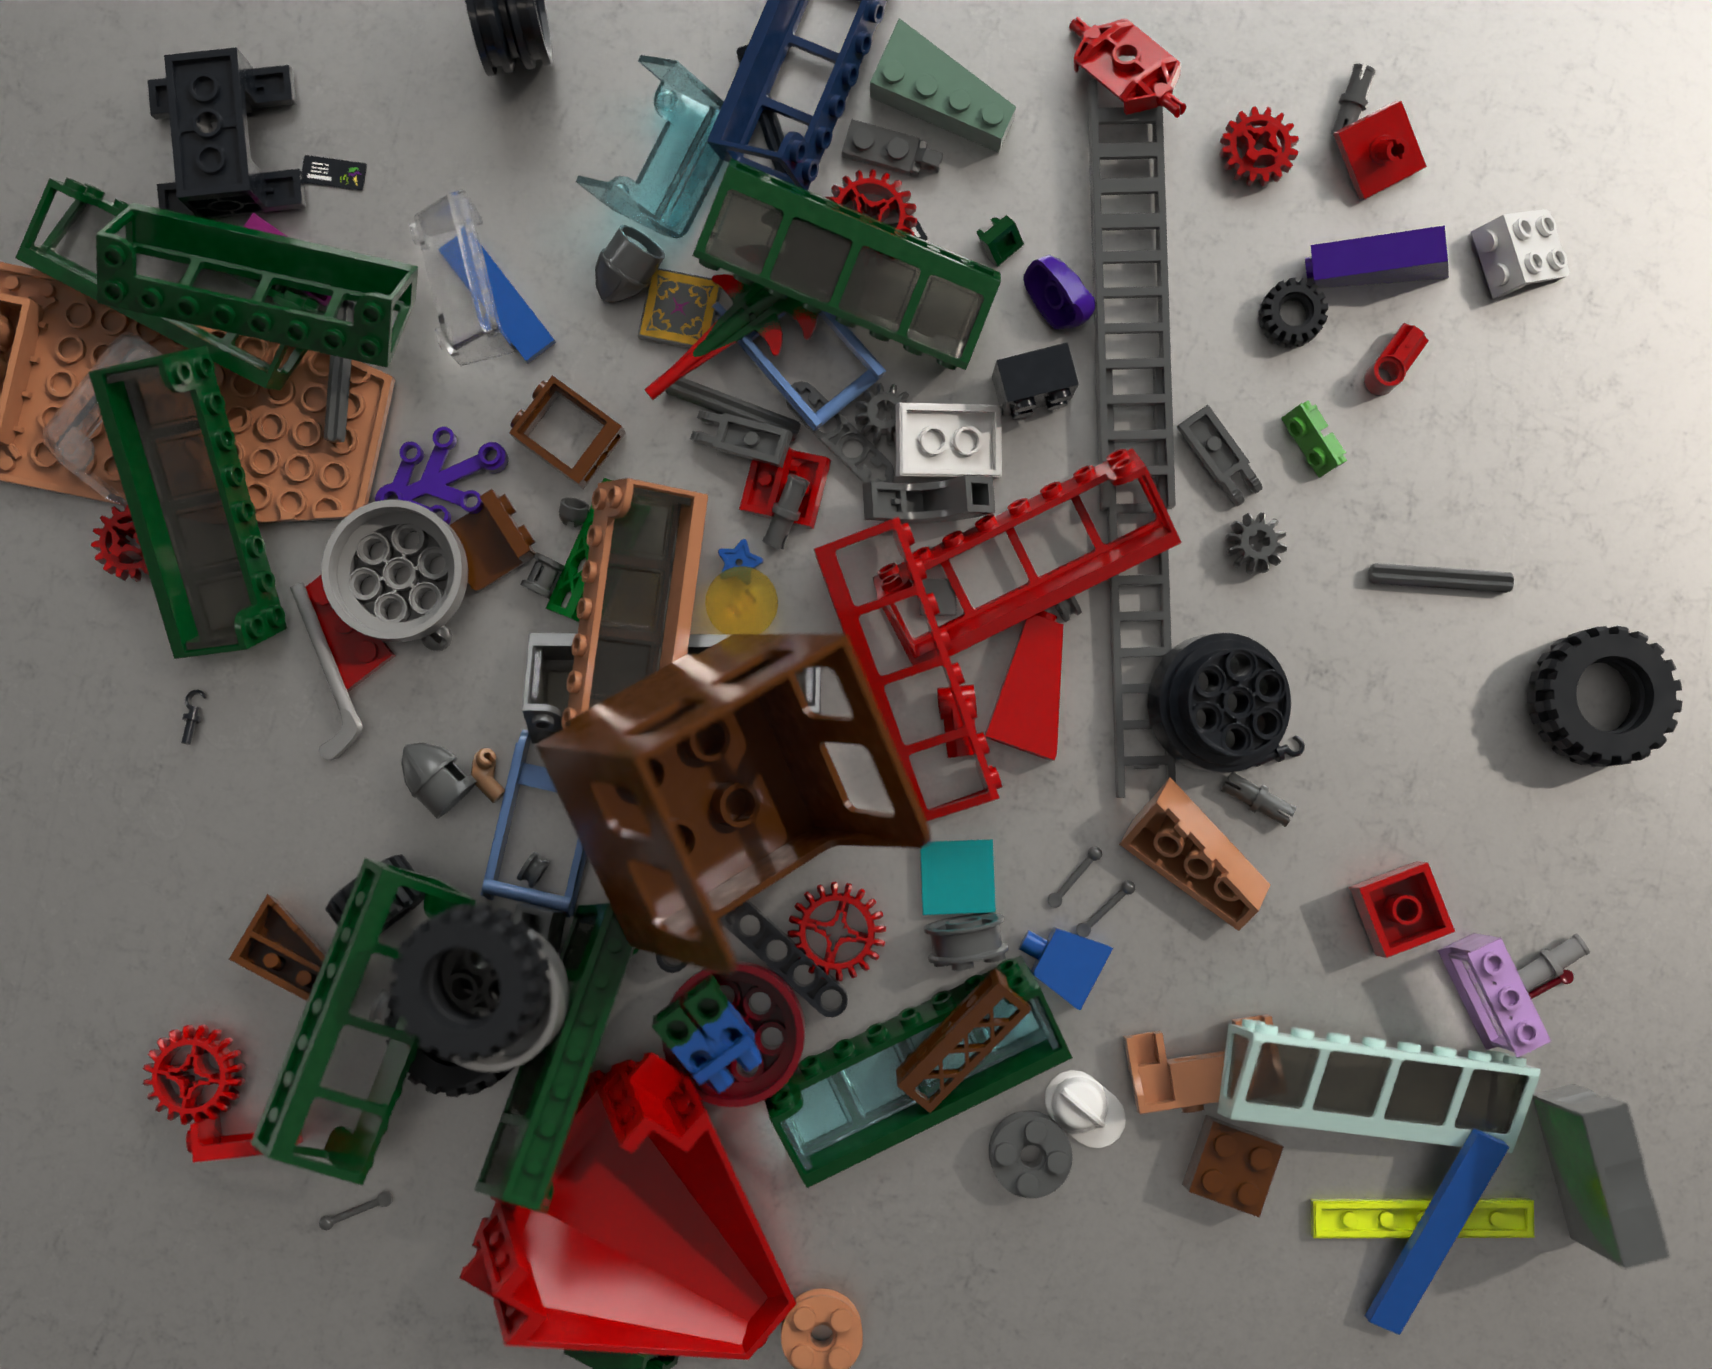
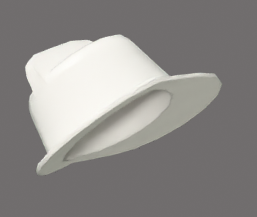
M1069 1070L1059 1073L1050 1081L1045 1093L1047 1112L1074 1139L1087 1147L1103 1148L1113 1144L1120 1138L1125 1128L1126 1120L1123 1105L1097 1080L1083 1071Z

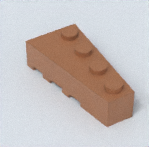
M1171 777L1132 820L1119 844L1238 931L1259 911L1271 885Z

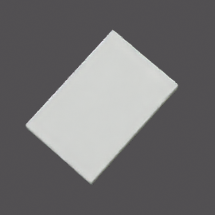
M895 404L896 477H960L963 475L1002 477V405Z

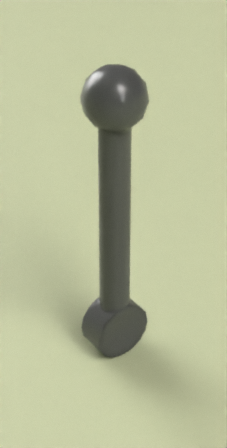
M1091 847L1088 851V857L1058 892L1051 893L1048 896L1047 901L1051 907H1059L1062 904V897L1090 864L1102 857V850L1099 847Z
M1129 880L1124 881L1121 885V890L1086 923L1078 924L1076 928L1077 934L1082 937L1089 936L1091 927L1126 894L1134 893L1135 884Z
M383 1191L378 1195L377 1199L332 1217L323 1216L319 1221V1226L323 1230H330L333 1224L376 1206L387 1207L392 1203L393 1196L390 1192Z

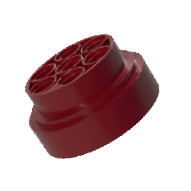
M736 961L737 968L729 975L702 969L689 978L677 990L670 1001L672 1003L680 996L684 1000L685 992L712 974L720 986L727 985L733 989L735 998L731 1004L755 1033V1044L762 1056V1062L758 1065V1070L753 1074H746L740 1070L735 1059L725 1066L733 1075L734 1082L720 1094L715 1092L706 1082L699 1085L693 1074L662 1040L666 1062L682 1073L688 1074L700 1099L709 1104L722 1107H744L769 1098L779 1091L791 1078L803 1052L805 1020L796 995L789 985L777 974L763 966L750 962ZM757 992L767 994L771 1000L770 1008L763 1012L755 1010L751 1005V996ZM770 1027L777 1028L782 1033V1043L777 1046L767 1045L762 1037L763 1031Z

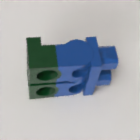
M712 974L685 992L684 1000L681 996L653 1016L652 1028L693 1074L699 1085L706 1082L718 1094L734 1082L733 1075L725 1067L736 1059L744 1071L748 1072L762 1062V1056L755 1044V1033L732 1006Z

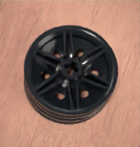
M465 0L477 51L487 76L497 75V67H503L505 73L514 72L517 58H520L526 69L536 68V60L541 59L544 66L553 65L552 41L544 0Z

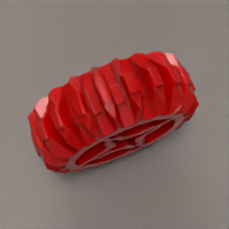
M872 169L869 172V178L863 179V173L858 170L855 172L856 181L854 182L845 175L842 178L844 189L838 185H833L831 192L835 197H825L843 206L851 200L855 211L863 214V210L869 217L875 216V219L880 222H884L889 218V214L896 210L899 218L896 228L914 236V232L910 228L917 226V218L911 216L916 212V204L907 203L911 199L909 190L899 193L902 187L900 180L893 182L891 185L889 184L890 174L887 172L879 180L876 179V170ZM864 194H874L884 199L877 202L870 201ZM863 246L860 250L865 268L869 265V258H875L877 266L883 265L882 255L886 254L867 246ZM886 255L889 260H891V261L896 260L895 258Z
M835 881L831 883L832 893L829 894L825 893V888L822 884L818 885L817 891L820 897L817 899L807 891L804 897L810 903L808 907L799 902L795 904L796 910L803 914L801 918L790 916L789 922L798 924L799 930H789L787 935L791 938L799 937L800 942L795 943L796 947L803 949L805 955L811 958L817 966L823 967V971L827 975H829L830 969L836 970V980L842 981L843 969L848 968L851 978H856L857 972L854 968L856 964L859 963L861 968L867 971L870 969V966L864 958L868 955L870 958L878 960L879 954L871 948L872 945L879 947L885 945L884 940L875 938V933L886 932V926L874 925V920L882 918L883 912L876 911L873 914L870 913L869 909L876 904L874 898L869 899L865 904L860 901L865 895L864 889L861 888L857 892L856 897L850 895L852 884L846 883L844 893H838V884ZM829 901H839L836 914L832 919L822 921L809 918L811 913L820 905ZM850 904L863 914L867 923L868 934L855 930L848 925L846 918ZM842 912L841 922L844 923L842 929L847 928L849 934L856 936H840L832 950V939L829 938L831 934H827L826 929L818 926H834L835 922L838 921L839 914ZM806 929L813 930L826 938L827 949L824 958L819 956L810 946ZM858 942L864 944L863 948L852 958L835 961L837 951L843 943ZM812 965V968L809 967L808 972L813 974L816 967Z
M192 1024L183 1027L182 1032L178 1029L171 1030L169 1032V1039L165 1037L160 1038L157 1041L160 1050L153 1049L149 1051L148 1056L155 1063L144 1065L143 1069L148 1073H152V1077L145 1079L142 1084L144 1086L153 1085L154 1091L147 1095V1099L153 1100L158 1098L160 1100L156 1105L155 1111L161 1112L167 1108L169 1109L167 1120L172 1121L179 1115L182 1125L191 1123L192 1119L194 1122L206 1117L210 1118V1120H216L220 1117V1111L227 1112L232 1108L229 1100H236L240 1097L241 1094L233 1086H241L245 1083L246 1080L236 1076V1072L244 1070L246 1065L244 1063H235L234 1058L239 1057L242 1051L237 1049L230 1052L228 1048L233 1043L231 1037L220 1042L222 1030L215 1029L209 1034L207 1025H200L197 1030H195ZM192 1045L191 1053L187 1054L184 1064L171 1065L173 1057L182 1047ZM209 1053L215 1058L219 1070L210 1065ZM194 1068L195 1074H198L199 1077L205 1078H201L195 1081L194 1075H190L189 1072L183 1071H187ZM170 1080L178 1084L180 1096L173 1089ZM219 1084L216 1093L207 1103L197 1104V1098L202 1094L205 1085Z

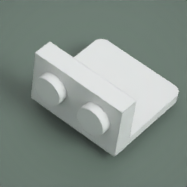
M1548 210L1504 214L1471 231L1492 298L1503 297L1528 284L1558 280L1569 275L1567 256L1562 249L1556 231V222Z

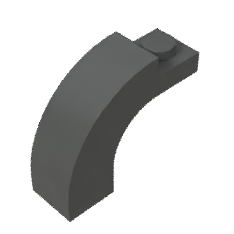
M963 475L948 480L928 483L870 481L862 484L865 520L886 522L899 517L901 524L907 522L908 524L963 520L995 513L993 477Z

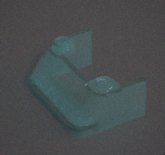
M641 55L638 62L661 81L654 95V108L666 123L636 182L625 176H616L610 182L578 176L575 182L611 210L664 236L681 238L689 231L724 162L707 142L724 101L679 61Z

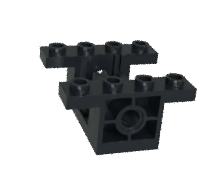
M237 47L164 55L166 78L147 80L150 115L154 119L170 118L175 182L157 184L159 208L205 219L306 208L303 173L300 169L263 173L252 161L250 154L247 113H252V109L296 104L293 69L290 65L253 68ZM218 122L216 129L213 131L211 123Z

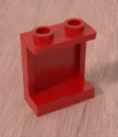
M206 1117L190 1124V1130H188L186 1135V1146L188 1152L192 1153L193 1163L263 1155L251 1144L255 1132L223 1135L221 1117L216 1120H210V1118ZM301 1130V1133H300V1135H299V1138H298V1140H297L296 1145H298V1144H300L301 1142H303V1133H302V1130Z

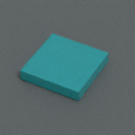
M993 839L933 841L920 849L923 915L996 912Z

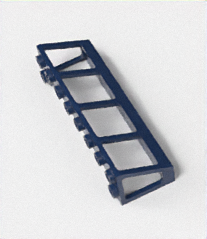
M767 0L707 140L718 157L728 163L731 158L808 190L811 182L818 175L819 163L825 149L831 144L832 132L838 118L844 113L845 101L851 87L857 82L860 65L864 56L870 51L873 34L877 25L883 20L888 0H858L861 3L840 53L795 35L809 0ZM790 47H796L835 64L813 116L768 98ZM764 109L771 110L809 126L804 137L798 132H788L782 140L778 152L748 146ZM744 154L778 161L787 174L743 156Z

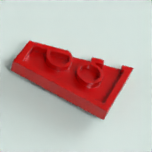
M322 574L305 587L347 692L351 691L395 657L385 641L355 630L336 614L326 597L322 583Z

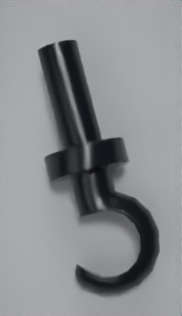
M192 690L185 698V704L189 709V713H184L182 720L186 721L181 743L186 745L191 744L195 724L201 723L202 717L198 716L199 708L191 704V699L196 694H200L204 699L206 698V694L201 690Z
M1293 736V739L1300 746L1297 752L1292 751L1287 744L1283 746L1278 744L1275 750L1263 761L1256 764L1255 767L1274 759L1277 762H1281L1285 759V754L1291 757L1300 756L1305 749L1304 741L1299 736Z

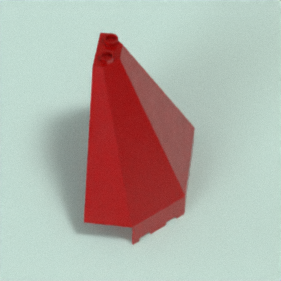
M653 1052L645 1053L639 1062L628 1059L614 1064L610 1072L605 1074L600 1070L589 1074L552 1178L554 1192L547 1214L545 1215L491 1196L490 1198L496 1201L489 1218H482L472 1243V1247L477 1249L476 1254L463 1267L459 1277L461 1280L494 1298L493 1303L505 1346L749 1360L766 1343L770 1334L785 1320L788 1313L797 1304L688 1074L682 1073Z

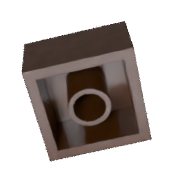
M1206 1115L1182 1185L1193 1194L1260 1217L1284 1146L1274 1139Z

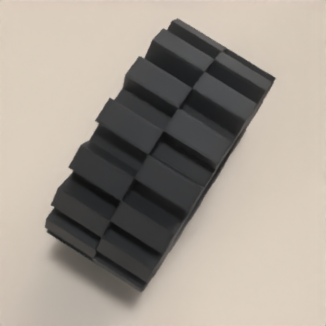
M1289 278L1285 283L1284 280L1277 283L1265 296L1258 317H1262L1259 324L1261 328H1266L1267 331L1264 335L1267 338L1270 336L1275 338L1274 344L1279 346L1282 342L1285 343V348H1291L1293 345L1300 347L1307 341L1309 343L1322 330L1328 318V315H1325L1329 308L1328 303H1323V300L1326 298L1324 293L1318 294L1316 292L1318 286L1315 283L1310 287L1307 285V279L1302 278L1299 282H1296V278ZM1289 300L1300 302L1306 310L1304 323L1297 326L1285 323L1280 315L1281 305Z

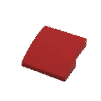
M790 447L782 468L752 460L739 510L772 519L774 515L772 511L773 505L780 500L788 474H794L808 480L810 484L798 510L801 513L798 521L793 522V525L814 529L831 460L825 456L795 451Z

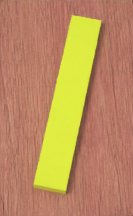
M1432 1198L1310 1199L1311 1236L1313 1238H1410ZM1480 1198L1457 1238H1535L1534 1200L1530 1198Z

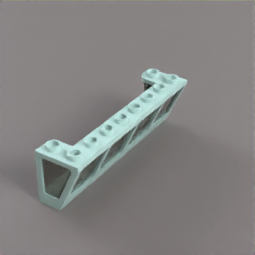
M1242 1019V1025H1228L1218 1114L1234 1120L1463 1147L1472 1129L1476 1128L1504 1141L1509 1146L1507 1153H1513L1540 1077V1069L1526 1065V1058H1517L1504 1052L1486 1050L1485 1053L1469 1050L1468 1057L1456 1056V1049L1433 1046L1432 1053L1421 1051L1420 1044L1398 1041V1047L1393 1048L1385 1047L1386 1040L1363 1037L1362 1043L1350 1042L1349 1035L1327 1032L1326 1039L1315 1038L1314 1031L1300 1028H1291V1034L1278 1033V1026L1268 1025L1257 1020Z

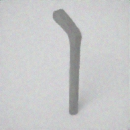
M299 583L291 586L290 589L342 719L341 731L319 747V753L323 758L333 760L339 758L361 734L363 726L353 707L304 583Z

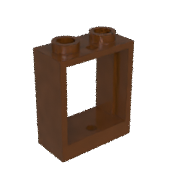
M552 375L548 382L543 380L536 387L532 394L534 400L526 411L521 409L514 416L510 424L512 429L509 434L517 442L584 490L626 432L619 423ZM559 395L603 427L573 468L567 466L528 437Z

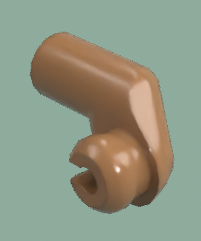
M482 748L473 757L471 775L478 781L476 786L492 803H495L504 795L505 789L494 779L496 768L495 752L489 748Z

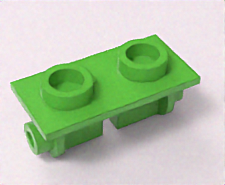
M1308 400L1299 404L1281 418L1289 434L1295 439L1307 462L1319 478L1347 461L1344 456L1347 452L1342 448L1334 433L1331 432L1325 437L1321 433L1323 429L1328 427V424L1319 412L1316 404L1312 406Z

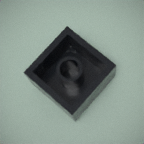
M1068 342L996 360L992 373L999 405H1002V417L1012 415V419L1030 416L1033 414L1032 409L1046 406L1048 411L1067 406V401L1072 399L1079 385Z

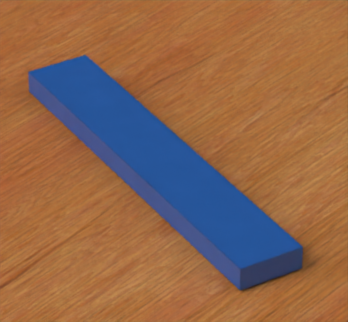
M1476 1128L1472 1129L1364 1315L1370 1323L1398 1335L1401 1334L1507 1153L1509 1146L1504 1141Z

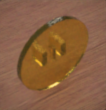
M740 566L723 571L712 581L706 594L705 605L711 623L721 633L726 635L761 634L772 624L776 616L778 597L773 583L766 575L754 568Z

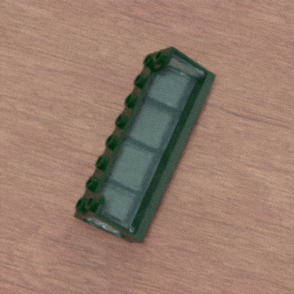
M1022 956L1004 960L996 969L1006 976L1008 987L1031 1006V1011L931 1113L897 1087L896 1069L992 970L982 975H974L968 978L964 984L949 991H941L935 994L931 1000L919 1006L906 1008L898 1016L884 1023L873 1024L865 1032L851 1039H843L829 1050L804 1058L798 1064L788 1082L774 1095L764 1100L770 1121L806 1188L1073 1058L1045 996ZM1004 997L993 1008L994 1018L1010 1017L1017 1007ZM989 1013L983 1019L989 1018ZM995 1026V1027H994V1032H995L1000 1026ZM990 1027L974 1028L968 1034V1044L984 1043L990 1037ZM964 1053L948 1054L943 1059V1069H959L965 1062ZM939 1064L935 1067L934 1070H939ZM924 1079L916 1088L930 1098L940 1088L939 1079Z

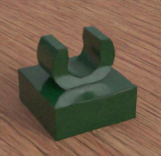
M1007 215L1001 220L993 217L991 219L993 226L985 233L981 229L977 231L988 259L997 267L1024 245L1016 223Z

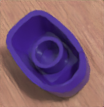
M1051 254L1032 261L1024 274V285L1044 319L1054 329L1075 328L1088 321L1093 315L1096 302L1092 294L1083 285L1079 276L1062 260Z

